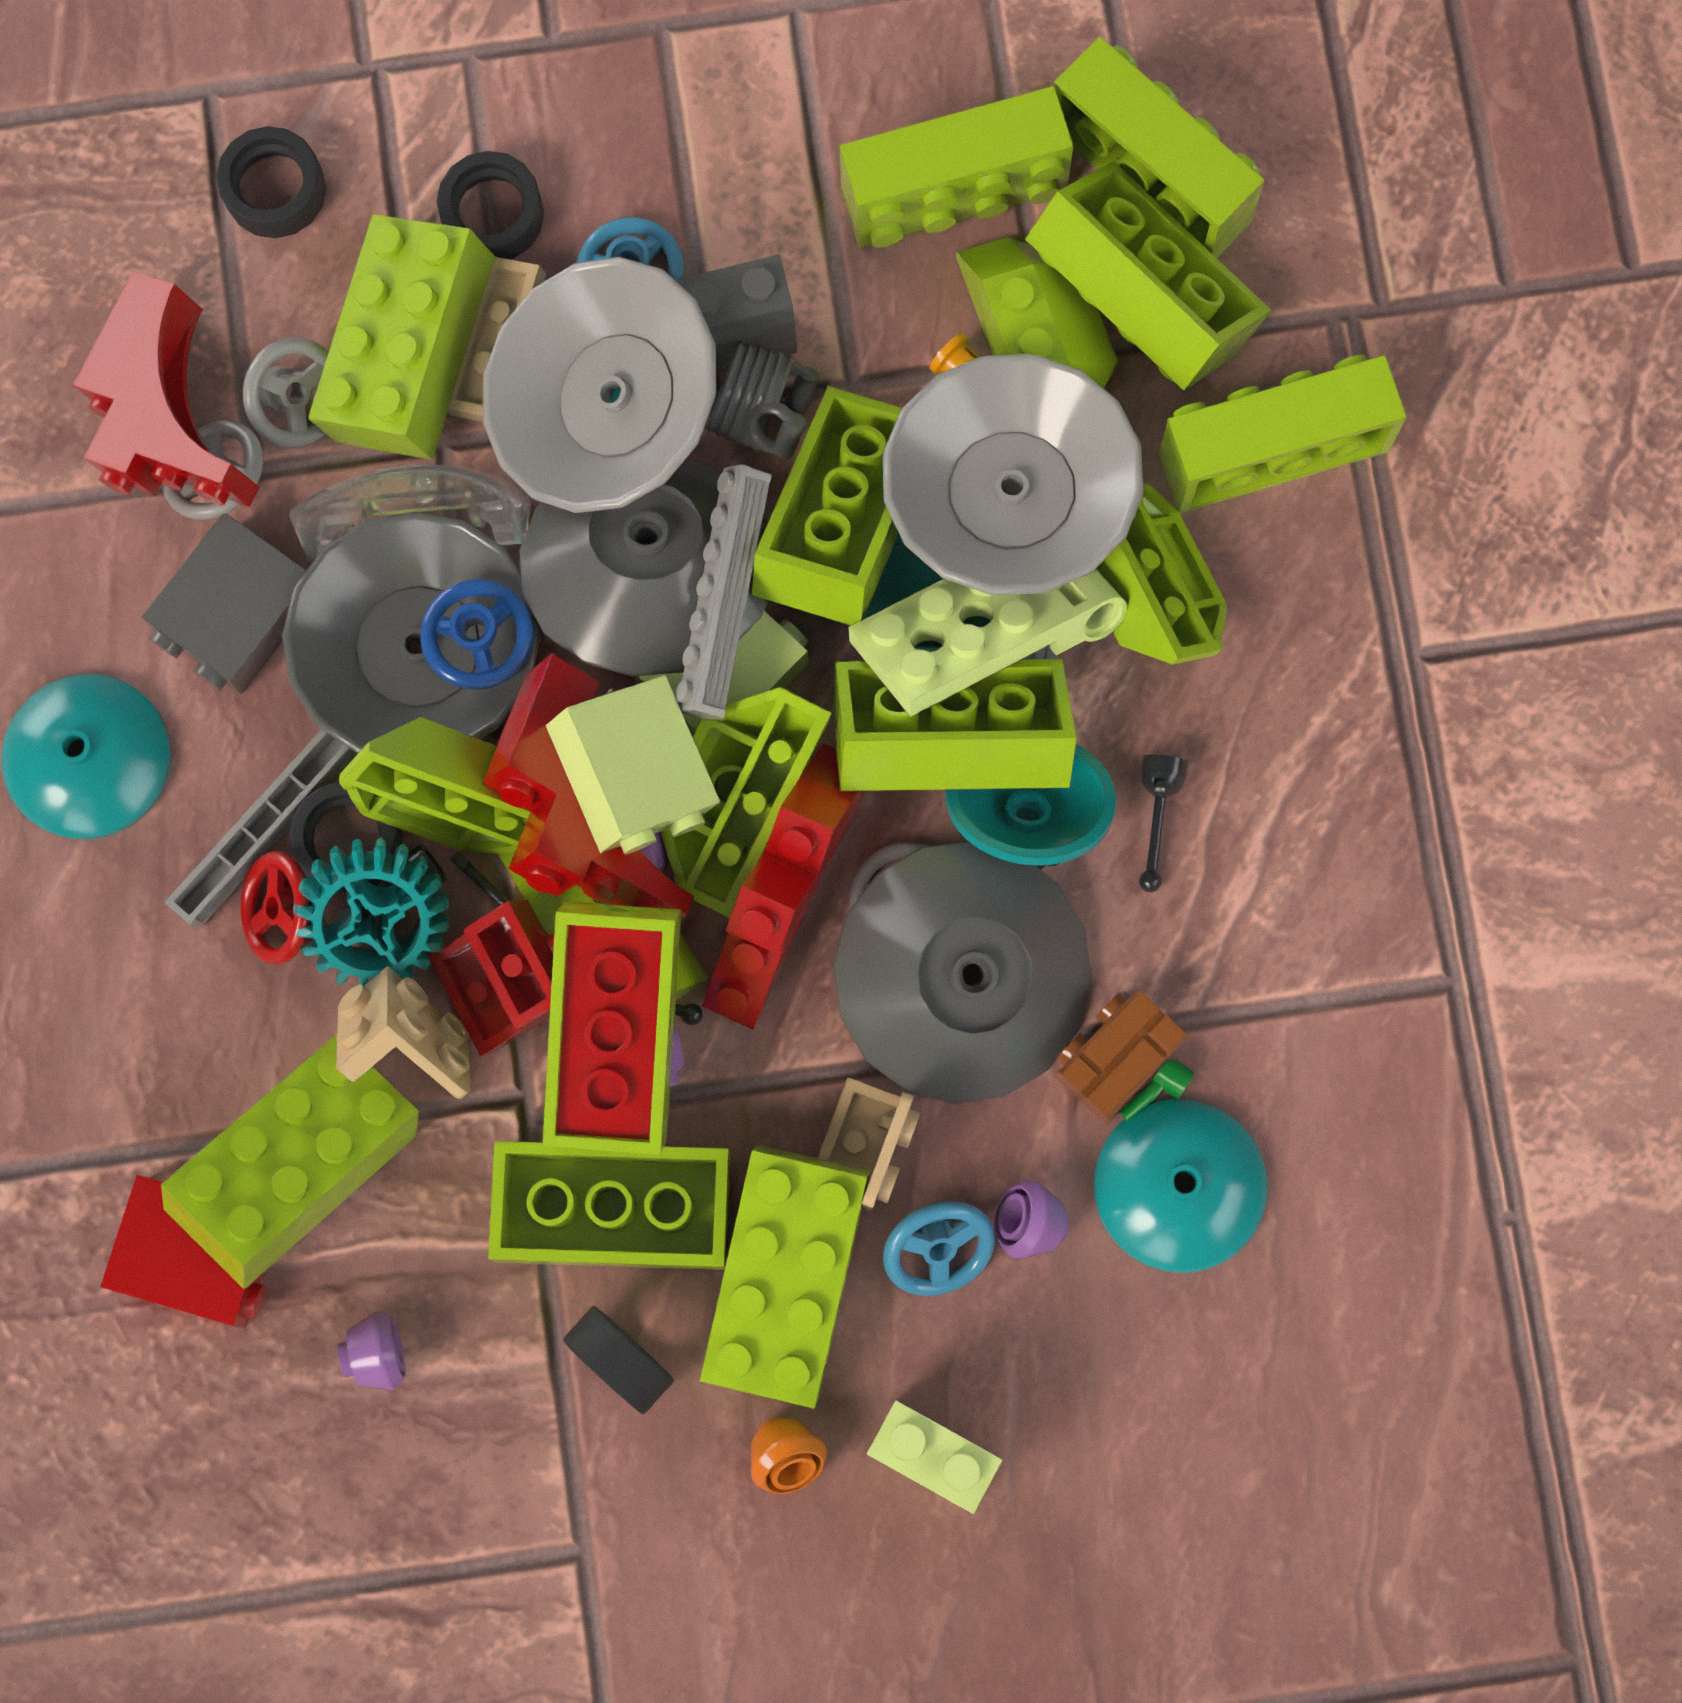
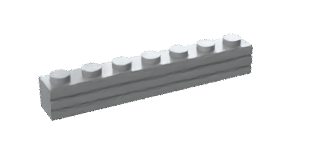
M742 464L725 467L718 478L717 490L719 491L717 506L713 509L710 517L712 531L710 541L706 544L703 552L705 560L703 576L699 579L696 588L699 597L696 611L692 614L689 623L692 632L689 646L683 654L682 661L685 666L683 677L676 689V700L678 701L681 713L704 720L724 719L754 556L771 480V474Z
M321 729L164 903L198 931L244 881L253 863L265 853L270 852L291 829L293 815L304 798L321 786L331 784L356 757L357 753Z

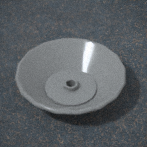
M622 257L572 264L532 288L501 326L483 375V424L500 467L532 499L573 513L623 508L664 485L698 445L716 396V344L698 301L663 269ZM620 387L621 394L619 398L611 403L612 394Z
M1035 354L980 356L936 375L901 409L883 452L884 503L905 546L943 579L989 595L1044 594L1091 574L1127 537L1144 493L1141 443L1119 401L1082 370ZM1007 484H1016L1021 487L1022 491L1017 495H1008L1003 492L1002 488Z

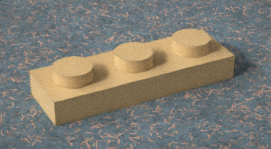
M495 257L448 407L449 416L483 422V375L501 326L531 289L544 282L546 273L540 265Z

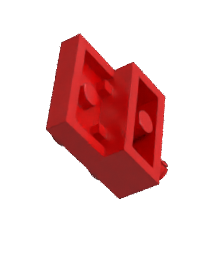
M528 900L505 902L464 928L465 934L444 946L440 952H435L428 956L480 1056L491 1055L550 1019L554 933L550 935L542 928Z

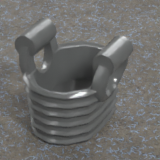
M740 340L735 345L706 429L708 432L713 431L717 437L723 436L727 441H735L736 445H744L745 449H753L755 453L760 452L762 449L767 453L776 454L780 458L790 459L794 456L806 425L805 418L798 413H803L807 410L818 383L819 374L810 367H803L799 363L793 362L792 355H783L781 351L776 353L772 349H763L762 346L755 347L751 343L743 344ZM788 375L796 377L789 397H781ZM772 414L777 415L783 420L776 440L765 436Z

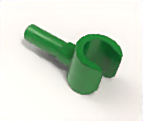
M1177 1060L1166 1061L1152 1081L1146 1085V1088L1119 1110V1114L1125 1121L1129 1122L1155 1100L1162 1089L1178 1099L1194 1077V1072Z

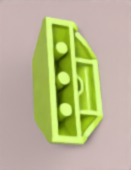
M1006 237L956 253L959 267L992 355L1035 354L1080 369L1103 389L1105 388L1117 363V358L1098 308L1087 303L1080 296L1078 289L1057 269L1047 265L1032 245Z
M1143 482L1144 493L1127 537L1096 568L1127 603V612L1124 619L1113 633L1120 646L1172 665L1216 656L1222 650L1223 641L1221 637L1225 627L1227 603L1180 513L1152 486Z
M778 687L726 704L724 719H701L694 733L693 740L720 803L702 815L705 824L690 832L673 837L670 828L661 831L666 852L675 875V883L693 895V900L728 918L731 917L741 886L764 853L779 809L812 760L832 712L783 687Z
M419 717L369 741L340 773V785L344 790H347L351 800L363 816L459 851L492 854L515 852L530 814L524 808H517L507 804L497 792L482 784L496 750V745L423 717Z

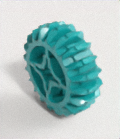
M357 838L352 842V855L347 856L342 849L335 846L330 850L332 865L318 859L313 862L311 872L315 878L306 877L299 885V892L311 901L312 906H296L294 904L293 913H295L296 907V915L311 921L310 926L304 927L296 931L298 937L307 938L302 947L305 957L319 955L316 961V969L320 974L336 967L335 981L339 986L344 984L350 975L358 977L357 985L361 984L364 986L369 982V978H374L387 966L402 979L405 977L413 978L411 964L427 970L431 965L428 951L440 952L442 950L443 937L439 933L446 932L449 929V917L442 913L449 907V899L447 894L437 892L441 887V877L438 873L424 875L428 868V863L423 856L407 863L408 847L402 844L396 848L393 855L386 853V841L382 838L376 840L374 851L365 852L364 844ZM367 879L385 880L394 885L377 887L372 885ZM344 886L347 891L349 907L339 912L338 920L328 924L324 915L325 906L334 893ZM362 905L365 910L369 909L370 913L374 916L382 913L381 924L378 920H374L370 914L362 916ZM416 905L420 914L418 921L411 933L398 942L394 924L405 917V910ZM358 942L367 943L373 946L375 950L360 949L351 946V944Z

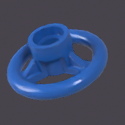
M483 579L462 581L442 591L429 605L422 621L420 633L422 651L431 669L444 681L456 687L469 690L493 688L511 679L527 661L534 638L532 618L523 600L508 587ZM484 596L497 600L490 609L478 603H468L457 608L451 618L443 616L453 604L468 597ZM512 614L517 629L516 643L506 661L495 668L490 646L496 638L497 628ZM473 625H483L485 627L484 634L477 639L466 637L468 629ZM437 634L451 637L459 647L466 651H471L477 673L465 672L452 666L445 659L439 648Z

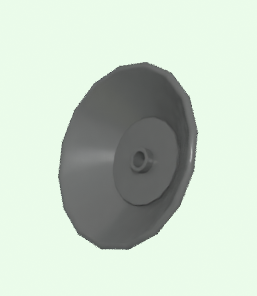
M685 459L664 485L623 508L573 513L542 502L534 512L519 553L522 595L544 634L581 662L628 676L683 673L685 666L682 659L684 651L690 642L692 631L690 630L689 623L697 607L699 596L697 595L696 588L699 579L703 576L705 566L703 552L706 544L710 541L712 531L710 517L713 509L717 506L719 496L717 482L721 472L711 465ZM764 517L762 518L757 548L768 525ZM650 538L655 541L653 544L650 545H641L638 543L641 539ZM754 564L739 640L762 617L768 601L752 595Z
M413 511L366 520L324 546L293 589L282 639L290 685L317 727L358 754L369 741L419 717L434 721L480 740L499 729L510 715L523 679L535 667L541 641V632L538 621L522 595L521 570L504 546L466 521ZM473 579L494 581L515 592L527 606L534 628L532 649L523 667L505 683L484 690L463 689L444 681L431 669L423 652L411 654L408 651L409 644L413 640L420 638L422 621L432 601L448 587ZM484 596L468 597L453 604L443 616L451 618L457 608L468 603H478L490 609L497 600ZM512 614L497 628L496 638L490 646L495 668L506 661L516 643L517 629ZM483 625L471 626L467 631L466 637L469 639L480 638L484 634L485 627ZM437 634L439 648L445 659L452 666L465 672L477 673L471 651H466L459 647L453 638Z
M969 841L922 847L877 873L846 914L833 963L840 1017L864 1059L905 1091L954 1104L1006 1096L1048 1071L1058 1055L1079 1030L1092 980L1085 928L1061 886L1035 865H1024L999 859L980 850ZM974 963L980 970V977L976 983L967 985L962 979V971L965 966Z

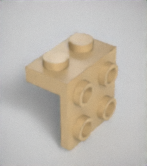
M387 966L366 985L358 984L351 988L338 1005L336 1069L349 1080L355 1082L392 1049L397 1047L454 1097L462 1099L470 1092L469 1033L464 1024L455 1015L449 1012L443 1014L432 1005L425 991L417 982L409 977L402 979Z
M847 1078L818 1159L870 1170L862 1207L872 1211L876 1200L888 1203L900 1170L899 1167L890 1164L896 1145L908 1149L921 1112L910 1109L914 1098L912 1095L903 1092L902 1096L899 1097Z

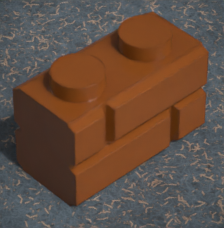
M1138 989L1128 999L1119 992L1096 1016L1103 1023L1102 1027L1089 1040L1081 1033L1078 1034L1057 1057L1064 1065L1058 1071L1057 1079L1105 1124L1188 1038L1187 1034Z

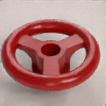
M279 851L265 853L253 863L243 884L240 906L242 927L249 947L260 960L272 965L285 964L300 952L307 938L298 937L296 931L310 926L311 921L296 915V907L295 913H293L294 904L296 906H312L311 901L299 892V885L306 878L305 873L295 859ZM268 873L267 894L263 901V908L257 912L259 890L263 879ZM271 926H280L288 936L286 942L279 948L270 946L263 936Z

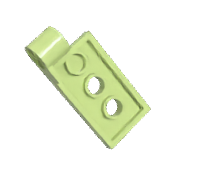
M1097 569L1091 574L1044 594L989 595L943 579L850 626L849 639L853 647L911 717L1049 644L1054 654L1058 655L1083 641L1093 642L1108 636L1123 621L1127 612V603ZM972 616H982L991 621L983 627L962 623L965 619ZM923 641H935L942 645L940 649L930 653L914 648Z

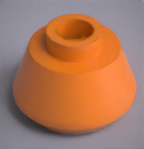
M784 1417L772 1418L760 1426L751 1441V1478L757 1487L773 1494H789L801 1490L811 1484L822 1472L827 1458L826 1445L821 1438L799 1420Z

